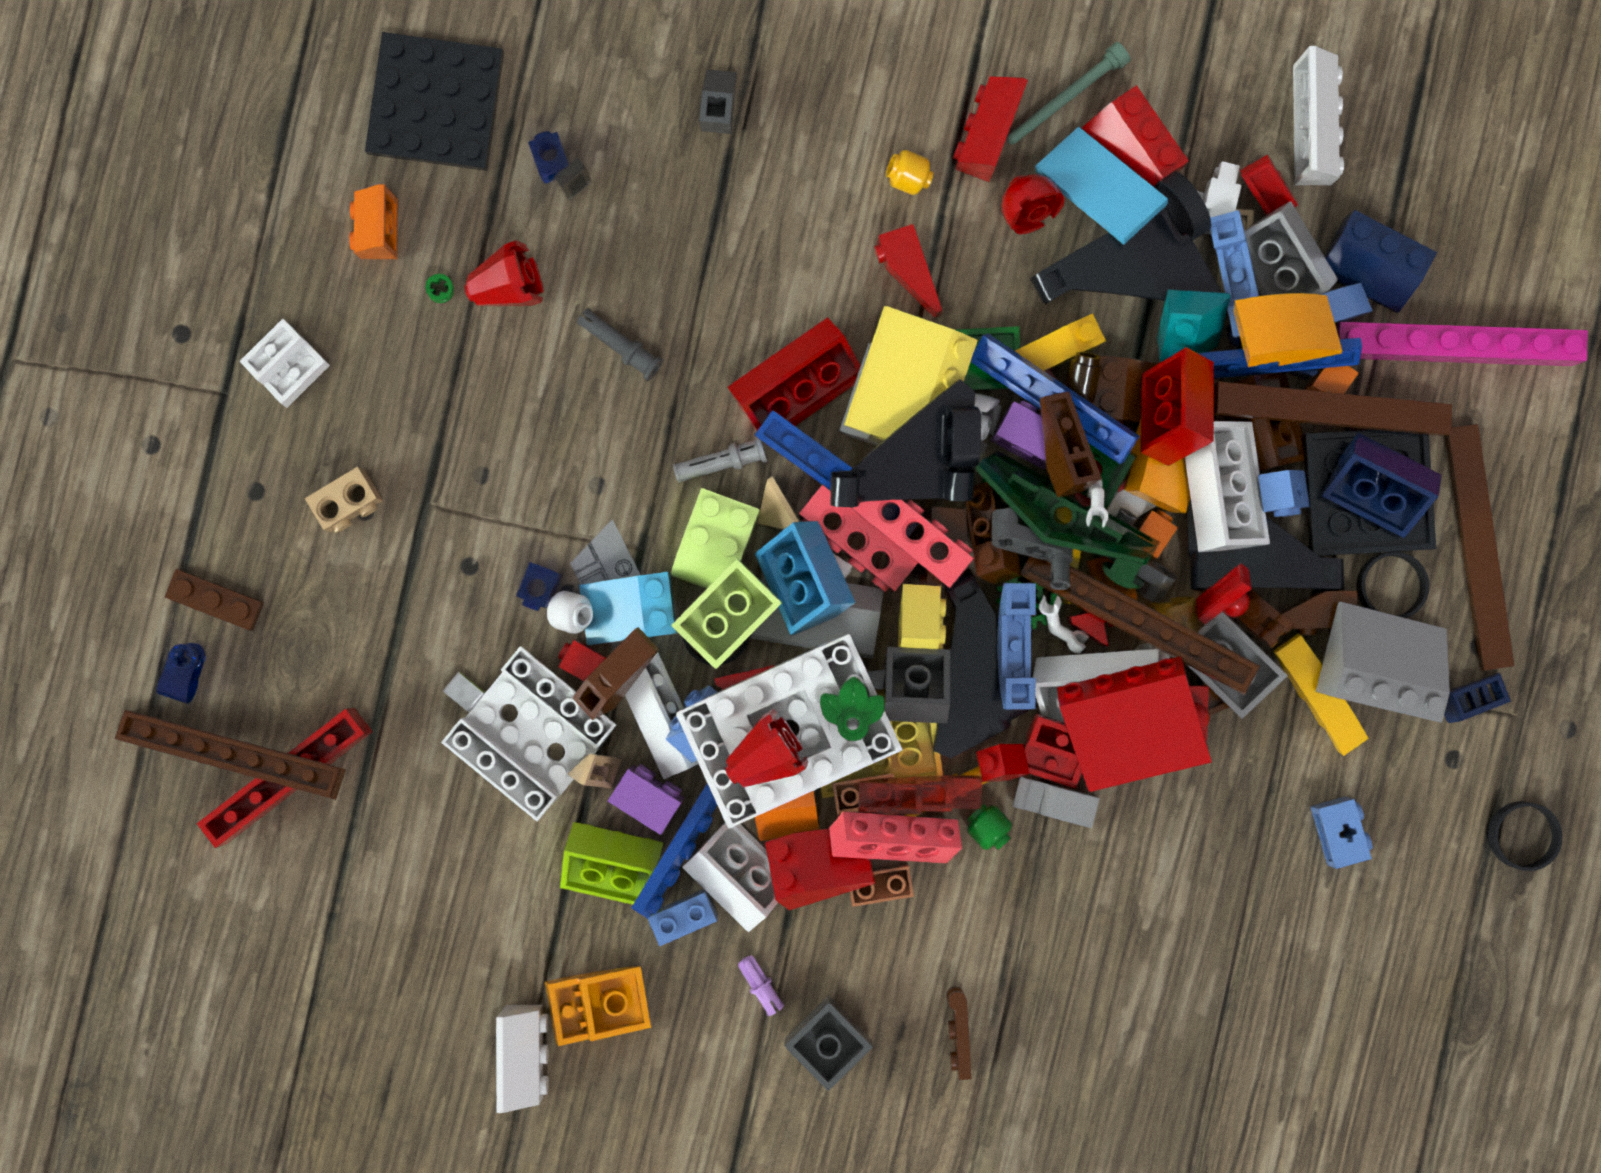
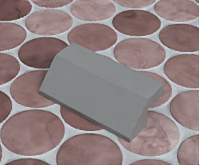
M762 572L761 582L769 588V585ZM847 583L856 603L836 618L795 635H790L782 614L777 607L751 634V639L814 649L850 633L860 657L873 659L883 590Z

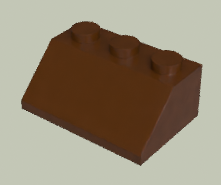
M1286 372L1254 375L1233 382L1290 388ZM1231 416L1234 422H1252L1259 472L1305 460L1303 435L1299 422Z

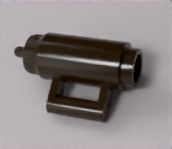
M1076 352L1075 358L1071 359L1066 386L1094 404L1102 369L1100 364L1101 357L1093 353Z

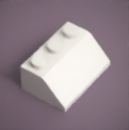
M724 822L682 867L748 932L763 921L778 904L775 900L767 851L741 824L728 829L726 822Z
M506 1005L496 1017L497 1113L539 1105L543 1095H548L549 1078L548 1076H543V1064L548 1063L549 1048L548 1045H543V1033L548 1032L549 1020L548 1014H543V1005Z

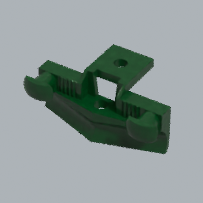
M1089 444L1094 459L1102 465L1101 478L1102 488L1104 489V508L1108 511L1138 455L1130 452L1125 462L1119 464ZM999 451L982 459L977 465L976 471L983 477L981 483L988 482L998 493L1003 509L1011 507L1044 543L1116 558L1114 564L1107 561L1103 562L1102 569L1108 578L1116 584L1129 589H1139L1144 586V582L1136 576L1142 566L1151 560L1160 541L1108 513V520L1104 528L1102 527V518L1097 515L1092 516L1090 526L1088 527L1086 516L1091 505L1085 507L1067 496L1057 498L1051 480ZM1089 488L1084 492L1080 493L1087 497V492L1089 491ZM1060 506L1068 507L1071 510L1072 519L1070 522H1062L1058 519L1057 509Z

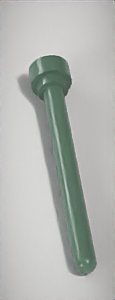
M1119 42L1112 44L1106 49V54L1103 55L1101 62L1007 135V142L1011 145L1016 144L1110 69L1114 71L1116 68L1121 69L1127 65L1131 58L1126 49Z

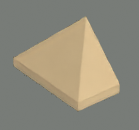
M772 476L766 482L757 524L784 530L790 524L799 522Z
M589 754L568 775L582 785L612 788L622 759Z

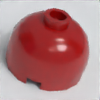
M1041 174L1020 175L1010 182L1002 197V213L1006 222L1012 230L1014 229L1016 234H1029L1044 227V223L1040 221L1046 219L1049 215L1054 219L1063 208L1065 198L1058 186L1050 178Z

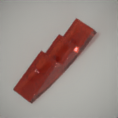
M943 775L859 781L858 813L922 815V811L951 812L952 808L981 809L982 777L976 775Z

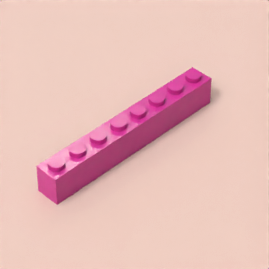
M1339 322L1335 324L1339 340L1361 338L1362 351L1360 359L1545 366H1574L1587 361L1588 330Z

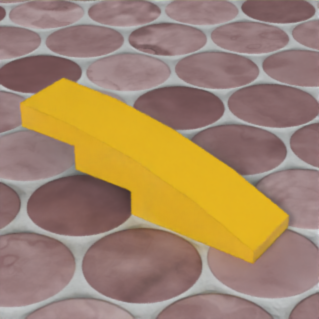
M1300 634L1295 635L1273 651L1299 697L1307 703L1318 724L1326 730L1340 754L1345 756L1369 739L1346 700L1315 692L1322 664Z

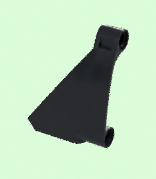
M1166 206L1124 245L1113 235L1107 233L1030 278L1045 305L1055 298L1069 293L1071 290L1125 295L1161 301L1166 300L1168 290L1221 293L1219 286L1193 240L1187 233L1180 232Z
M958 379L895 430L854 468L849 471L831 472L830 505L835 507H857L861 502L944 498L950 501L974 500V467L979 464L981 447V412L975 406V391L961 379Z
M1190 497L1188 504V557H1190L1191 590H1208L1241 563L1249 569L1252 588H1306L1316 591L1344 590V559L1319 557L1268 517H1266L1270 544L1226 551L1198 552Z
M969 569L963 572L951 588L941 583L952 601L955 613L950 645V709L947 724L938 723L933 751L948 758H953L1004 731L1011 725V720L1032 710L1003 709L997 659L998 618ZM1035 696V708H1036V707H1038L1039 705H1038V702H1037V699H1036V696Z

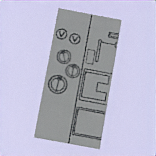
M613 519L570 562L581 585L640 575ZM622 641L610 642L613 650H615Z

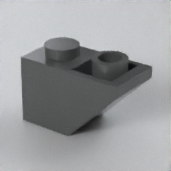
M706 71L699 118L701 131L732 133L737 72Z

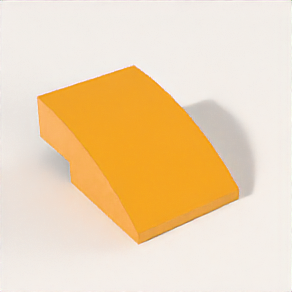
M1290 293L1235 300L1234 316L1248 367L1278 362V366L1342 354V347L1327 295Z
M1140 420L1136 434L1140 437L1131 450L1132 453L1138 456L1132 465L1124 491L1168 512L1186 513L1190 501V490L1185 457L1167 466L1140 453Z
M641 966L596 971L545 981L554 1040L557 1046L588 1039L595 1041L651 1028Z

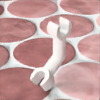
M1101 479L1089 487L1087 497L1091 498V508L1086 516L1088 527L1094 515L1102 518L1103 528L1108 520V512L1104 508V489L1102 488Z
M1043 595L1039 604V610L1042 614L1046 615L1049 631L1066 641L1068 648L1072 652L1080 654L1086 647L1084 643L1089 636L1081 630L1073 632L1061 625L1058 615L1062 604L1060 597H1056L1054 605H1049L1046 602L1045 595Z

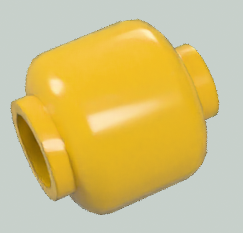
M903 150L891 157L887 166L886 177L889 178L891 187L910 195H916L922 188L927 189L930 186L933 172L930 171L928 158L909 150Z

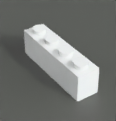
M657 652L626 693L625 697L663 779H666L699 763L698 761L691 763L682 753L665 740L671 730L670 723L677 716L676 712L684 709Z

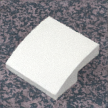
M284 319L240 360L254 378L263 384L286 408L330 366Z

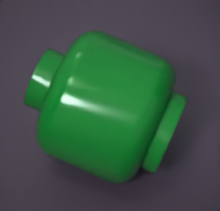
M983 804L967 819L969 822L967 826L968 834L984 850H989L993 846L999 850L1011 839L1008 832L1012 829V823L996 805L987 807Z

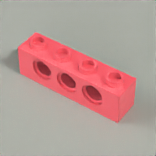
M822 485L800 511L799 516L803 518L801 522L818 521L830 548L838 554L842 550L851 558L848 560V563L860 573L865 569L874 576L872 582L885 593L888 589L895 592L918 562L852 508L831 506V491ZM828 514H836L840 517L841 526L838 529L829 530L824 526L823 520ZM852 533L863 535L865 539L864 547L859 550L852 549L847 542L849 535ZM883 552L888 556L889 563L886 568L877 569L873 566L871 558L874 553Z
M911 499L907 503L903 500L867 501L859 503L857 507H853L855 512L949 588L954 585L974 560L969 555L973 550L960 539H957L955 543L945 535L949 530L935 519L931 523L921 516L924 510ZM889 504H895L900 508V515L892 521L886 520L883 517V509ZM917 523L923 526L924 535L921 539L911 540L907 537V528L911 524ZM936 543H943L949 549L947 557L943 560H936L931 556V548Z
M842 812L829 827L833 857L948 863L962 849L957 819Z

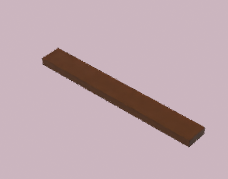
M1228 382L1214 383V415L1437 436L1451 435L1452 404Z
M1478 424L1451 427V435L1445 436L1480 670L1513 667L1515 665Z
M1029 556L1021 570V577L1036 583V585L1174 658L1181 656L1183 663L1243 695L1246 694L1260 669V665L1070 566L1071 586L1065 590H1056L1050 587L1051 564L1048 561Z
M129 710L124 711L114 738L122 742L333 800L337 799L346 772L345 769Z

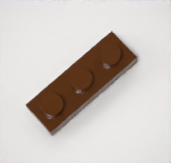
M175 569L165 594L167 599L249 631L254 630L264 602L180 569Z

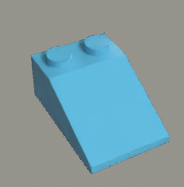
M669 572L579 585L580 595H584L590 600L593 610L592 621L585 628L587 645L623 641L638 627L647 637L678 634L671 626L677 619L671 574Z

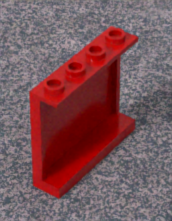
M1181 656L1165 658L1159 662L1134 666L1124 671L1102 674L1096 678L1081 682H1071L1065 686L1057 687L1059 707L1089 792L1212 763L1207 740L1202 730Z

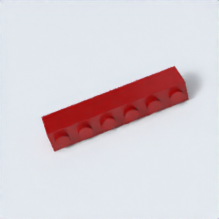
M347 708L288 754L330 765L373 731L355 708ZM255 778L196 824L214 848L224 846L297 791V789Z

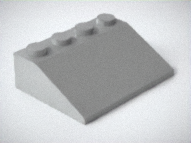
M1339 601L1315 692L1442 723L1450 694L1447 629Z

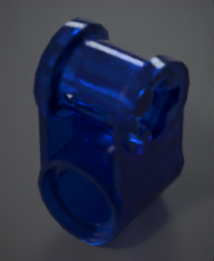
M187 643L175 645L171 648L163 673L158 681L157 694L186 704L193 700L206 660L205 650L201 645ZM184 652H186V656L191 658L190 662H188L186 657H183Z

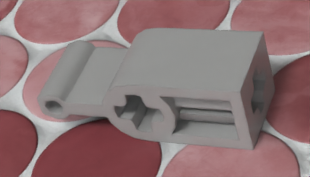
M1019 777L1012 807L1092 828L1100 798L1056 785Z

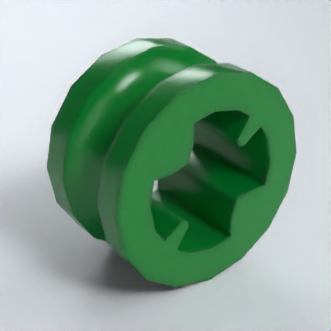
M434 274L426 281V293L435 303H446L454 295L453 283L446 275ZM441 281H444V286L448 288V291L446 293L441 292L439 296L434 295L436 292L432 289V286L434 284L439 285Z

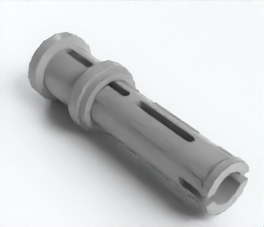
M755 437V440L742 444L731 443L728 449L675 463L673 464V469L678 483H681L682 481L731 467L740 470L743 469V465L760 460L764 463L767 462V457L762 441Z

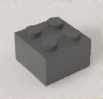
M887 647L884 710L889 721L947 724L950 709V650Z
M829 995L785 1037L784 1042L786 1049L827 1091L873 1048L872 1039Z

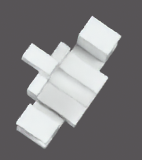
M1222 161L1219 167H1215L1213 178L1207 182L1205 192L1197 191L1209 211L1210 218L1236 210L1241 185L1236 184L1239 165ZM1211 229L1204 234L1212 235Z

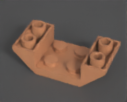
M894 773L832 783L837 817L842 812L899 815ZM871 859L876 884L850 891L852 907L914 897L909 865L907 861Z

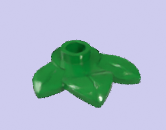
M851 677L843 684L839 691V696L828 693L822 694L820 707L825 720L836 725L839 734L845 740L855 742L863 739L867 735L870 725L881 719L885 709V702L883 696L868 697L864 684L856 677ZM852 719L859 722V727L855 730H850L847 727V723Z

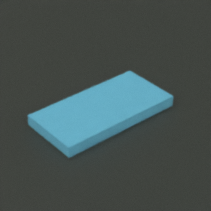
M1077 127L1035 166L1036 173L1050 178L1065 197L1123 245L1168 204L1167 197L1080 127Z

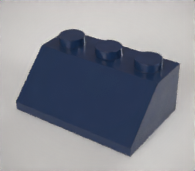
M1354 210L1343 219L1324 257L1338 278L1337 283L1345 287L1361 283L1368 299L1395 313H1399L1423 281L1437 252Z
M1357 433L1342 453L1322 493V497L1405 538L1438 498L1441 474Z

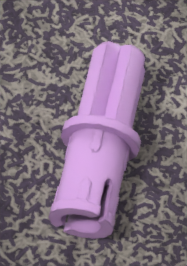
M750 955L743 958L738 963V967L751 987L750 993L757 996L767 1016L776 1013L770 1001L780 1011L784 1007V1003L781 1002L770 984L772 979L765 976L754 956Z

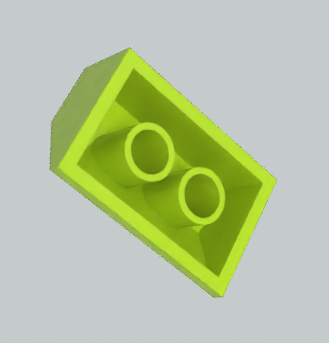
M573 822L564 849L560 888L633 905L661 860L664 842L624 834L620 831L602 829L590 824Z

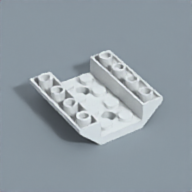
M520 646L501 669V675L469 714L457 722L441 743L534 820L538 821L574 780L568 773L587 755L595 754L617 724L606 715L592 720L573 700L572 697L576 691ZM506 704H512L517 708V718L512 722L506 721L502 717L501 712ZM553 743H559L565 749V755L561 760H553L549 756V747Z

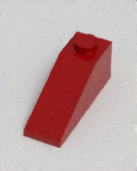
M914 224L878 235V245L874 246V251L879 264L884 262L886 270L934 318L940 317L942 308Z

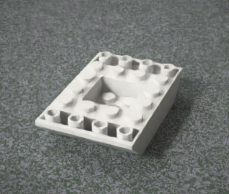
M850 633L822 644L676 712L677 718L728 829L903 750L885 710L881 719L870 725L867 735L855 742L845 740L839 734L837 726L826 721L820 707L821 695L828 693L839 696V691L843 684L851 677H856L864 684L868 697L877 696V692ZM774 709L777 712L776 720L782 717L785 720H794L798 723L799 733L796 737L803 748L798 754L800 759L806 756L809 762L805 770L795 776L743 787L739 783L734 784L729 779L725 771V767L728 766L727 758L764 714ZM852 719L847 723V727L850 730H855L859 727V722Z

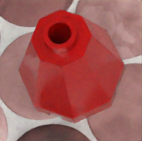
M517 240L506 243L467 276V284L464 285L467 298L471 302L474 301L478 306H533L541 303L543 297L538 296V294L544 291L543 283L536 261L533 257L527 259L524 254L529 251L526 244Z
M774 709L759 719L727 758L728 766L725 767V771L734 784L739 783L743 787L795 776L807 768L809 763L807 757L805 756L800 759L798 752L803 750L801 743L785 719L782 717L777 720L775 719L777 712Z

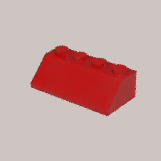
M827 317L730 384L727 388L756 431H758L772 410L796 426L854 386L861 365L843 333Z

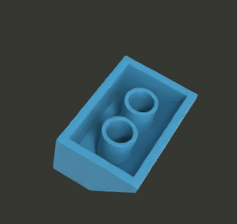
M818 521L793 522L754 553L770 590L782 601L778 608L790 635H795L836 618L856 603Z

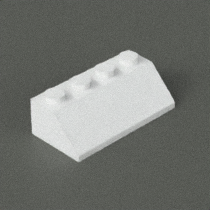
M1309 46L1293 65L1295 185H1332L1340 178L1344 169L1343 157H1339V145L1343 142V128L1339 127V115H1341L1343 110V98L1339 96L1338 85L1342 82L1343 70L1341 66H1338V55L1317 46Z
M1214 421V442L1185 457L1198 552L1226 551L1268 545L1270 540L1266 513L1263 512L1258 479L1260 472L1252 422Z
M1149 649L1036 657L1033 677L1036 678L1035 696L1041 715L1064 722L1059 707L1057 687L1065 686L1071 682H1081L1096 678L1102 674L1124 671L1134 666L1159 662L1162 660L1160 650Z

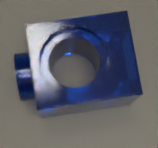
M546 131L539 133L534 137V140L528 142L544 184L573 174L557 132L551 133ZM549 149L557 151V155L553 160L545 161L542 159L545 151Z
M530 562L516 597L524 599L522 605L530 609L539 611L540 607L548 608V604L556 592L562 574ZM541 579L545 583L546 590L542 596L536 597L531 592V585L534 581Z

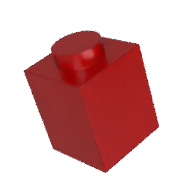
M573 640L571 644L567 642L558 656L562 661L558 667L585 681L607 656L579 640Z
M998 744L976 752L982 782L1009 781L1030 774L1023 744Z

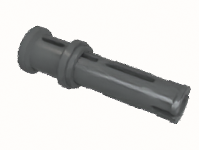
M587 308L583 312L585 317L592 321L591 323L580 315L577 324L622 356L621 360L626 366L632 365L644 375L643 378L646 381L651 380L663 364V358L653 356L643 348V343L635 340L632 342L593 313L591 309Z

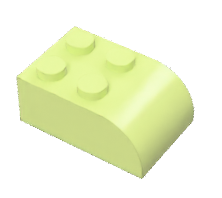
M701 488L679 546L671 576L707 589L737 558L742 562L759 517L760 509Z
M737 558L671 626L717 669L777 609L782 601Z

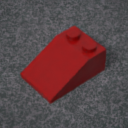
M829 829L793 833L765 842L775 900L789 911L876 884L871 859L833 857Z

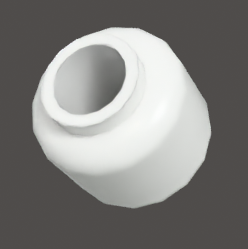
M561 591L556 593L548 604L547 619L555 629L577 634L582 632L592 621V605L590 600L584 595Z

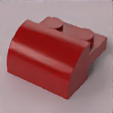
M1036 714L1026 734L1027 739L1024 744L1029 773L1076 789L1082 771L1065 723Z

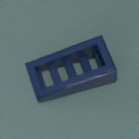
M1496 673L1451 689L1444 713L1446 721L1448 723L1460 722L1511 702L1501 674ZM1489 683L1496 699L1493 701L1487 688ZM1477 688L1479 690V693L1484 704H1481V701L1476 691ZM1464 693L1467 694L1471 709L1468 706Z

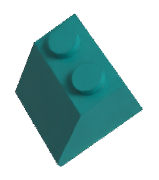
M1168 290L1157 334L1160 362L1185 347L1196 353L1209 352L1217 347L1231 298L1230 293Z

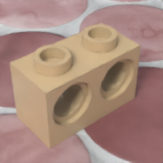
M360 467L354 468L304 498L322 529L329 532L335 531V533L352 525L350 520L359 515L366 517L378 509L377 504L383 501L365 469ZM362 486L365 490V497L362 501L355 502L353 492L357 487ZM332 502H336L339 507L338 514L334 518H329L327 507Z

